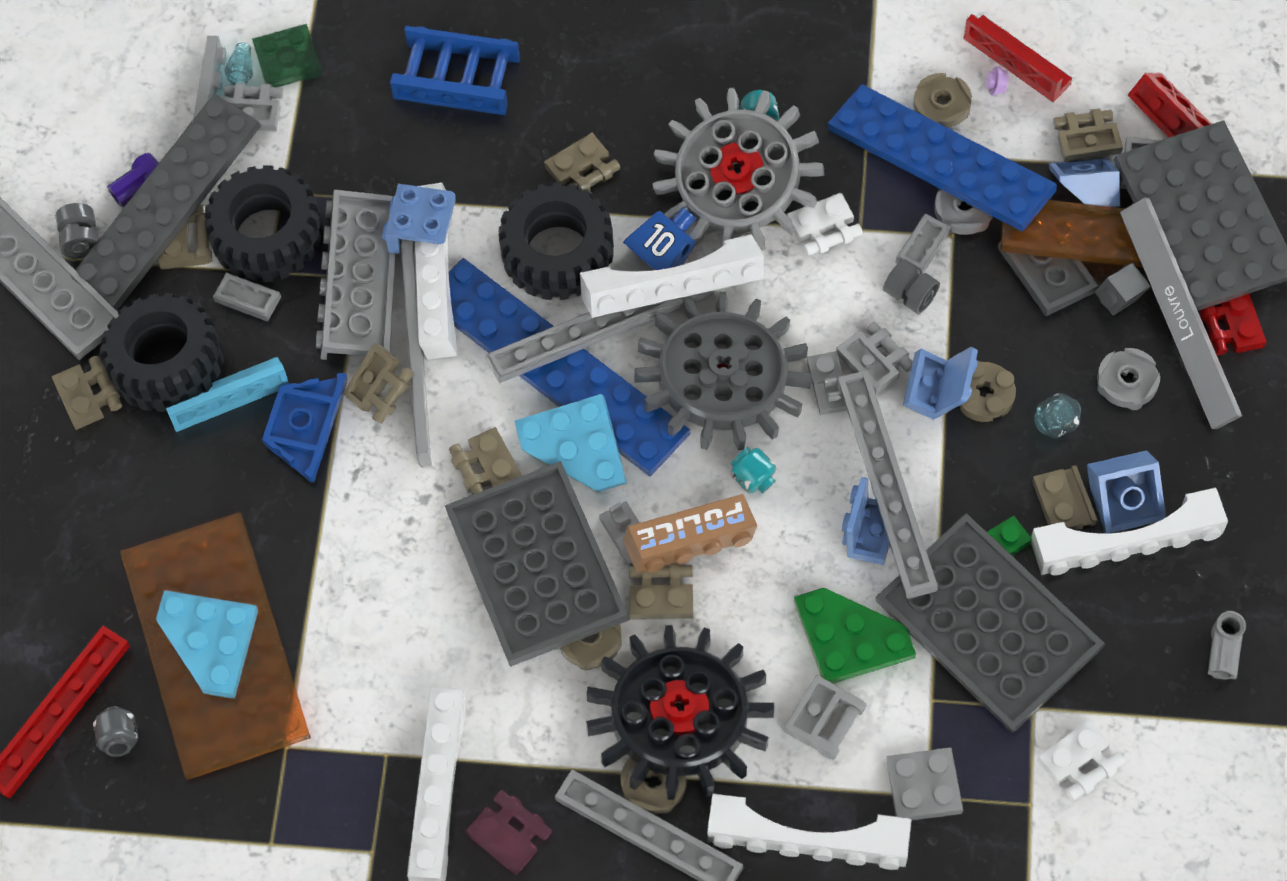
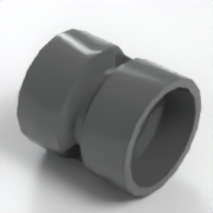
M72 203L56 211L55 219L62 254L69 258H85L94 245L99 243L93 208L84 203Z
M903 259L888 275L883 291L897 301L904 299L903 304L916 314H921L935 298L940 288V282L927 273L920 275V269L917 266Z

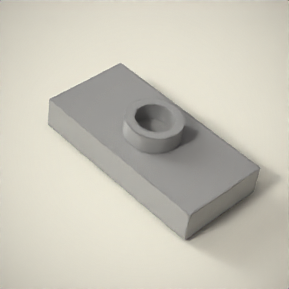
M924 214L897 255L895 263L898 264L901 260L906 259L920 269V275L923 274L951 232V226Z
M226 273L213 295V299L216 303L268 322L281 299V295L278 291Z

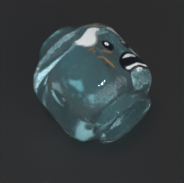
M1065 393L1055 394L1037 405L1034 415L1035 425L1042 434L1051 438H1059L1079 426L1081 406L1077 400Z

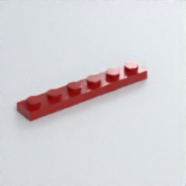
M105 626L100 628L0 754V793L8 799L13 796L130 647L128 641Z

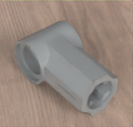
M1226 611L1222 613L1211 630L1212 645L1208 674L1217 679L1237 678L1242 635L1246 629L1244 618L1237 612ZM1221 625H1230L1234 628L1235 634H1226L1222 630Z

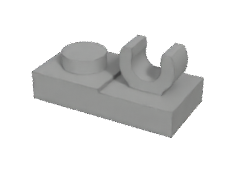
M837 351L808 356L807 366L809 373L812 374L811 381L820 415L846 411V405L838 383V378L842 377L843 373Z
M627 501L610 507L609 510L599 515V519L629 567L633 566V563L623 543L627 527L640 522Z

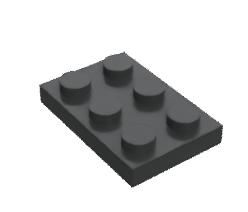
M1050 218L999 242L998 249L1045 316L1094 294L1098 289L1095 280Z

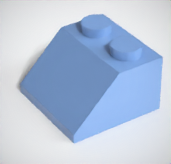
M1147 450L1087 464L1090 492L1106 534L1156 523L1166 518L1159 462Z

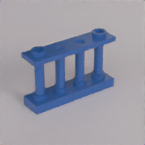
M422 26L405 27L407 46L412 47L405 74H392L390 85L393 99L506 115L508 107L506 90L501 89L507 61L519 63L518 42L505 38L493 39L438 31ZM424 49L440 51L434 76L431 79L416 77ZM452 53L468 56L463 77L459 83L444 81ZM479 57L496 60L488 87L472 85Z

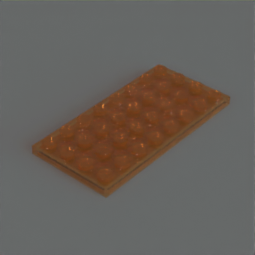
M241 512L120 551L180 762L187 780L311 738ZM164 590L257 606L258 614L235 699L204 694L160 628L156 617Z

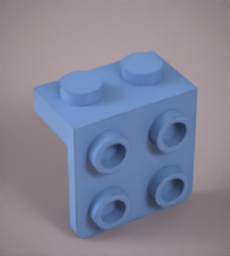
M398 184L395 198H391L389 220L388 223L385 222L382 232V239L387 242L388 252L400 254L402 239L443 244L446 241L456 201L455 193L446 190Z
M969 347L949 360L942 359L922 348L916 351L903 406L934 420L966 403L972 393L970 385L978 365L976 360L978 350Z
M861 477L859 486L853 485L850 503L852 507L851 512L846 513L844 516L842 544L847 545V557L884 565L890 544L876 500L869 498L868 478Z

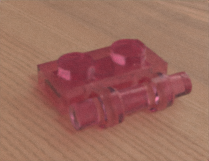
M501 790L495 796L494 801L503 807L502 810L496 814L486 807L466 830V835L512 873L517 875L538 851L537 846L530 842L531 838L536 834L545 841L552 833V830L543 824L544 819L538 814L532 815L522 807V802L515 796L510 797ZM513 816L525 825L520 832L507 823Z

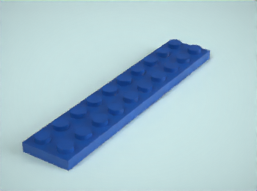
M462 258L448 272L454 326L488 353L554 327L465 258ZM585 349L519 375V377L558 407L602 394L605 397L619 453L649 477L656 472L690 435V429L685 425L673 437L667 433L668 424L673 416L661 407L646 413L644 399L647 396Z

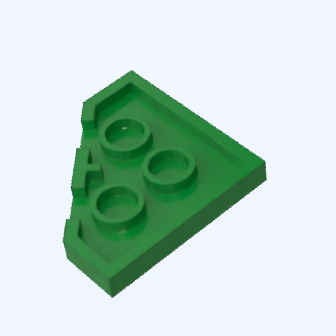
M826 588L794 596L795 607L823 679L834 684L916 659V651L909 633L901 623Z

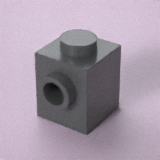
M1131 263L1108 277L1095 291V294L1114 316L1139 300L1151 286L1135 265Z

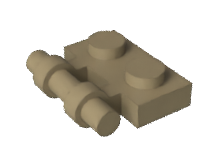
M1098 108L1090 110V113L1075 115L1074 112L1065 113L1064 117L1053 118L1054 129L1066 128V130L1059 131L1057 137L1064 162L1122 153L1123 145L1117 123H1104L1113 121L1112 110L1101 111ZM1089 124L1092 125L1091 127H1084V128H1079V127H1078V126H1082V125H1089Z
M593 132L544 161L546 170L556 182H562V186L571 182L579 186V191L584 189L591 191L590 187L600 181L606 182L612 178L613 173L620 170V165L615 159L607 164L604 163L609 159V152ZM591 169L594 170V172L590 173V174L587 175L586 177H583V176H582L583 174H585L586 172L590 171Z
M374 343L342 394L362 411L369 412L374 405L377 410L372 418L382 424L387 415H391L395 410L396 406L394 404L401 393H406L411 385L409 381L414 372L404 366L400 374H396L395 370L401 361L382 345ZM386 384H391L392 386L386 396L382 397L380 394Z
M93 356L89 359L91 370L87 373H83L79 364L51 376L75 430L104 418L100 408L105 405H109L111 411L119 410L122 407L119 400L120 396L115 390L99 356ZM99 383L101 391L93 395L90 386Z
M496 427L468 439L471 448L469 452H463L460 444H454L449 448L453 457L451 462L456 470H460L464 478L463 484L472 495L484 491L483 487L487 485L494 487L522 476ZM478 462L483 473L475 474L471 465Z
M675 562L665 565L656 572L644 571L636 573L634 566H629V578H642V585H629L630 620L693 618V584H680V577H693L692 565H680ZM652 578H671V585H652Z

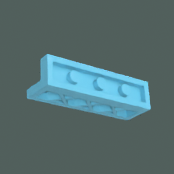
M275 357L212 382L213 386L208 392H202L196 397L166 409L175 431L178 432L278 392L280 386L287 385L289 382L282 363H280L278 357Z

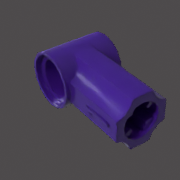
M151 153L140 155L133 162L131 170L107 186L109 193L120 207L127 205L159 164Z

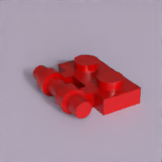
M1249 294L1220 303L1218 307L1211 306L1199 311L1202 322L1206 324L1208 336L1216 355L1227 353L1226 344L1232 343L1235 353L1265 347L1267 341ZM1219 320L1224 321L1226 331L1220 329Z

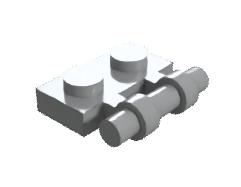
M236 82V85L224 86V95L233 96V98L223 99L258 120L261 124L259 130L277 131L280 103L277 100H272V98H283L282 87H272V84L247 86L246 83ZM246 97H255L259 99H246Z
M873 322L866 329L871 337L867 338L859 330L837 346L836 351L838 356L854 373L868 370L875 394H877L899 378V371L895 366L900 365L905 372H909L913 361L909 358V352L904 347H899L891 339L892 335L886 328L881 329L876 322ZM877 347H883L889 355L885 357Z

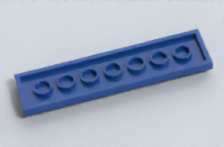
M863 84L828 122L829 131L1021 232L1025 230L1056 192V183Z

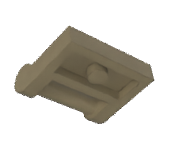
M199 205L158 258L160 269L205 265L212 262V251L209 249V239L204 223L206 221L204 215L206 205ZM196 222L197 250L190 252L189 223Z

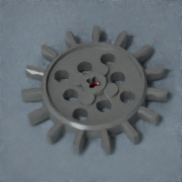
M726 292L719 293L716 303L717 312L700 314L696 303L691 296H688L684 300V312L688 320L679 326L661 312L656 315L655 326L668 336L664 344L640 337L637 352L658 358L659 366L635 368L634 383L659 382L661 391L644 399V409L648 413L669 403L677 412L668 424L667 433L672 437L681 430L687 421L703 427L700 435L701 449H708L712 442L713 430L715 429L732 430L734 443L738 451L745 448L746 432L744 428L758 423L772 440L778 437L779 426L769 415L776 407L797 418L801 414L803 404L783 393L785 386L810 389L812 374L788 371L787 362L806 358L808 346L806 343L783 348L778 338L789 330L790 319L786 316L770 328H766L756 321L760 315L761 300L757 298L749 306L747 314L743 316L727 311L729 301ZM695 343L699 347L689 348L686 346V344ZM725 344L729 348L720 349L716 347V345ZM755 345L759 347V349L750 350L746 346ZM693 368L698 370L699 372L696 374H690L685 370ZM754 370L757 371L760 375L751 376L746 372ZM688 394H694L699 398L696 400L687 399L685 396ZM719 395L727 396L729 400L720 401L716 397ZM755 396L759 398L760 401L751 402L747 399V397Z

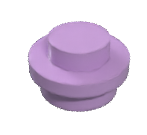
M995 66L992 71L987 73L985 86L989 89L991 95L996 96L998 93H1005L1009 80L1008 71Z

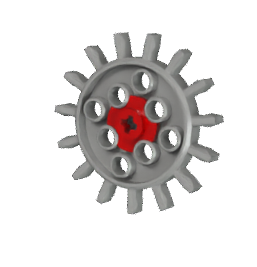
M729 88L727 93L728 111L712 116L707 104L701 98L695 100L697 112L703 121L692 131L685 128L681 123L671 120L669 123L671 131L676 137L684 140L678 153L655 150L654 157L659 163L674 165L675 178L654 182L653 189L656 195L674 191L680 192L683 201L670 208L664 215L672 220L682 207L691 212L698 219L697 224L689 235L696 241L695 246L698 245L708 228L711 227L723 231L721 247L723 246V241L734 238V233L751 231L753 238L761 251L765 250V238L761 232V227L776 220L783 230L793 235L796 232L792 219L784 213L792 200L804 206L815 208L817 204L815 196L798 189L802 176H823V163H800L798 152L819 143L815 131L792 140L786 130L800 116L796 106L793 105L776 121L766 115L771 103L768 91H762L755 110L751 111L739 110V99L734 88ZM722 129H730L732 131L727 138L717 137L718 132ZM750 139L758 141V144L753 149L743 148L744 143ZM775 150L785 152L779 160H772L769 156ZM710 154L719 156L718 160L713 164L704 163L705 158ZM740 168L741 172L736 174L735 169ZM761 176H770L772 178L770 183L765 186L756 184ZM696 180L706 181L701 189L694 190L691 188L692 183ZM724 190L732 192L731 197L725 201L717 199L718 194ZM750 201L759 203L754 211L748 212L743 210L745 204Z

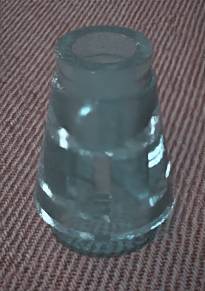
M247 43L235 45L224 69L227 80L233 85H236V82L247 84L253 77L252 48Z

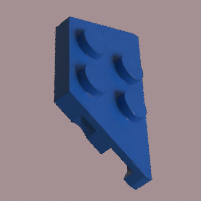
M338 373L337 378L323 381L315 378L306 380L301 384L291 383L280 386L262 437L263 444L310 482L315 481L343 396L342 393L348 381L346 373Z

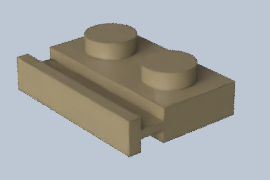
M1076 465L1072 466L1071 469H1060L1033 476L1032 483L1048 525L1064 522L1066 528L1073 530L1082 529L1083 526L1096 525L1097 518Z

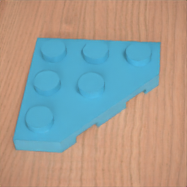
M602 394L514 421L521 448L531 456L548 465L561 461L568 476L597 492L628 484L605 397Z
M164 590L156 617L160 628L204 694L235 699L258 614L257 606Z

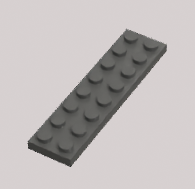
M214 93L98 240L99 243L94 245L75 271L79 276L86 280L116 311L122 306L259 130L261 124L258 120Z

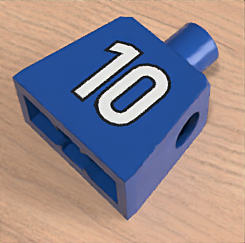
M684 207L681 208L672 220L661 211H658L630 234L623 243L654 270L684 265L696 245V241L685 231L697 218Z

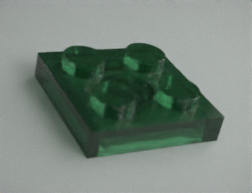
M307 23L252 38L265 84H272V87H281L323 75Z

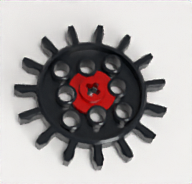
M665 625L663 636L665 648L650 653L646 650L643 642L634 634L629 637V647L637 660L628 668L621 666L606 656L601 660L602 671L617 680L614 691L588 687L586 692L587 702L611 706V716L586 721L588 736L614 732L618 741L601 753V763L603 766L607 767L623 756L628 755L638 763L630 775V788L634 790L643 783L650 770L667 775L665 790L669 800L675 799L678 791L679 776H692L696 774L706 796L713 795L714 778L709 770L722 763L739 778L743 779L746 777L747 765L734 752L740 743L766 751L769 738L764 734L746 728L748 718H774V702H748L746 692L766 684L764 669L739 678L732 668L742 659L744 646L740 643L736 644L720 659L707 652L710 647L709 628H703L698 636L696 647L690 648L677 647L676 633L673 626ZM668 666H675L680 670L676 673H668L664 669ZM700 682L705 684L706 687L696 690L691 685ZM649 689H657L661 693L657 696H649L645 692ZM721 699H729L733 702V704H731L730 706H721L717 703V701ZM631 712H638L642 717L632 720L627 718L626 715ZM703 722L712 723L714 727L709 730L701 729L698 725ZM656 729H665L669 733L665 736L659 737L654 735L653 731H655ZM688 745L696 750L693 753L686 754L679 749Z

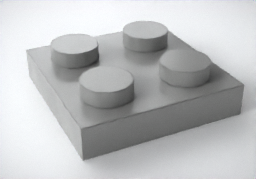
M952 748L886 757L896 817L919 820L962 814L963 807Z

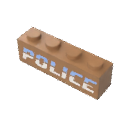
M740 494L628 526L623 543L636 573L644 571L656 572L671 563L683 564L702 554L711 556L717 554L723 548L745 546L752 540L758 525L744 495Z

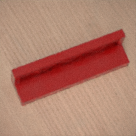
M971 14L966 19L964 40L1051 102H1054L1072 84V77L986 16L982 15L980 18H977Z
M1144 73L1127 95L1168 138L1212 124L1162 73Z

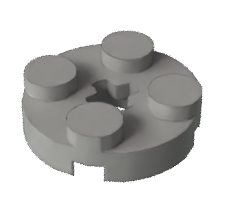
M939 190L935 199V215L937 220L951 226L950 233L969 235L983 232L988 228L993 216L974 206L967 211H963L958 207L964 201L943 190Z
M1125 348L1124 351L1117 353L1113 351L1100 364L1097 374L1098 392L1117 406L1138 410L1155 396L1160 383V372L1158 374L1153 358L1141 350ZM1128 373H1132L1134 375L1133 380L1136 382L1126 383L1120 375L1127 376Z

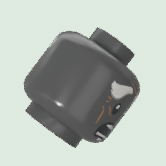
M117 706L108 707L98 714L93 721L96 746L107 755L114 757L125 755L136 745L138 741L135 716L130 711Z

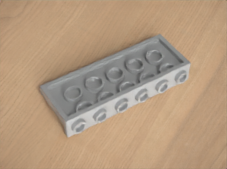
M334 190L332 201L327 200L325 218H330V226H325L323 244H329L328 252H323L321 269L327 270L326 278H321L319 290V296H325L324 304H319L317 322H323L322 331L317 330L315 348L321 349L320 359L326 360L327 353L366 356L374 343L382 345L386 350L390 351L395 253L388 252L387 242L382 239V232L385 222L388 223L391 198H395V196Z

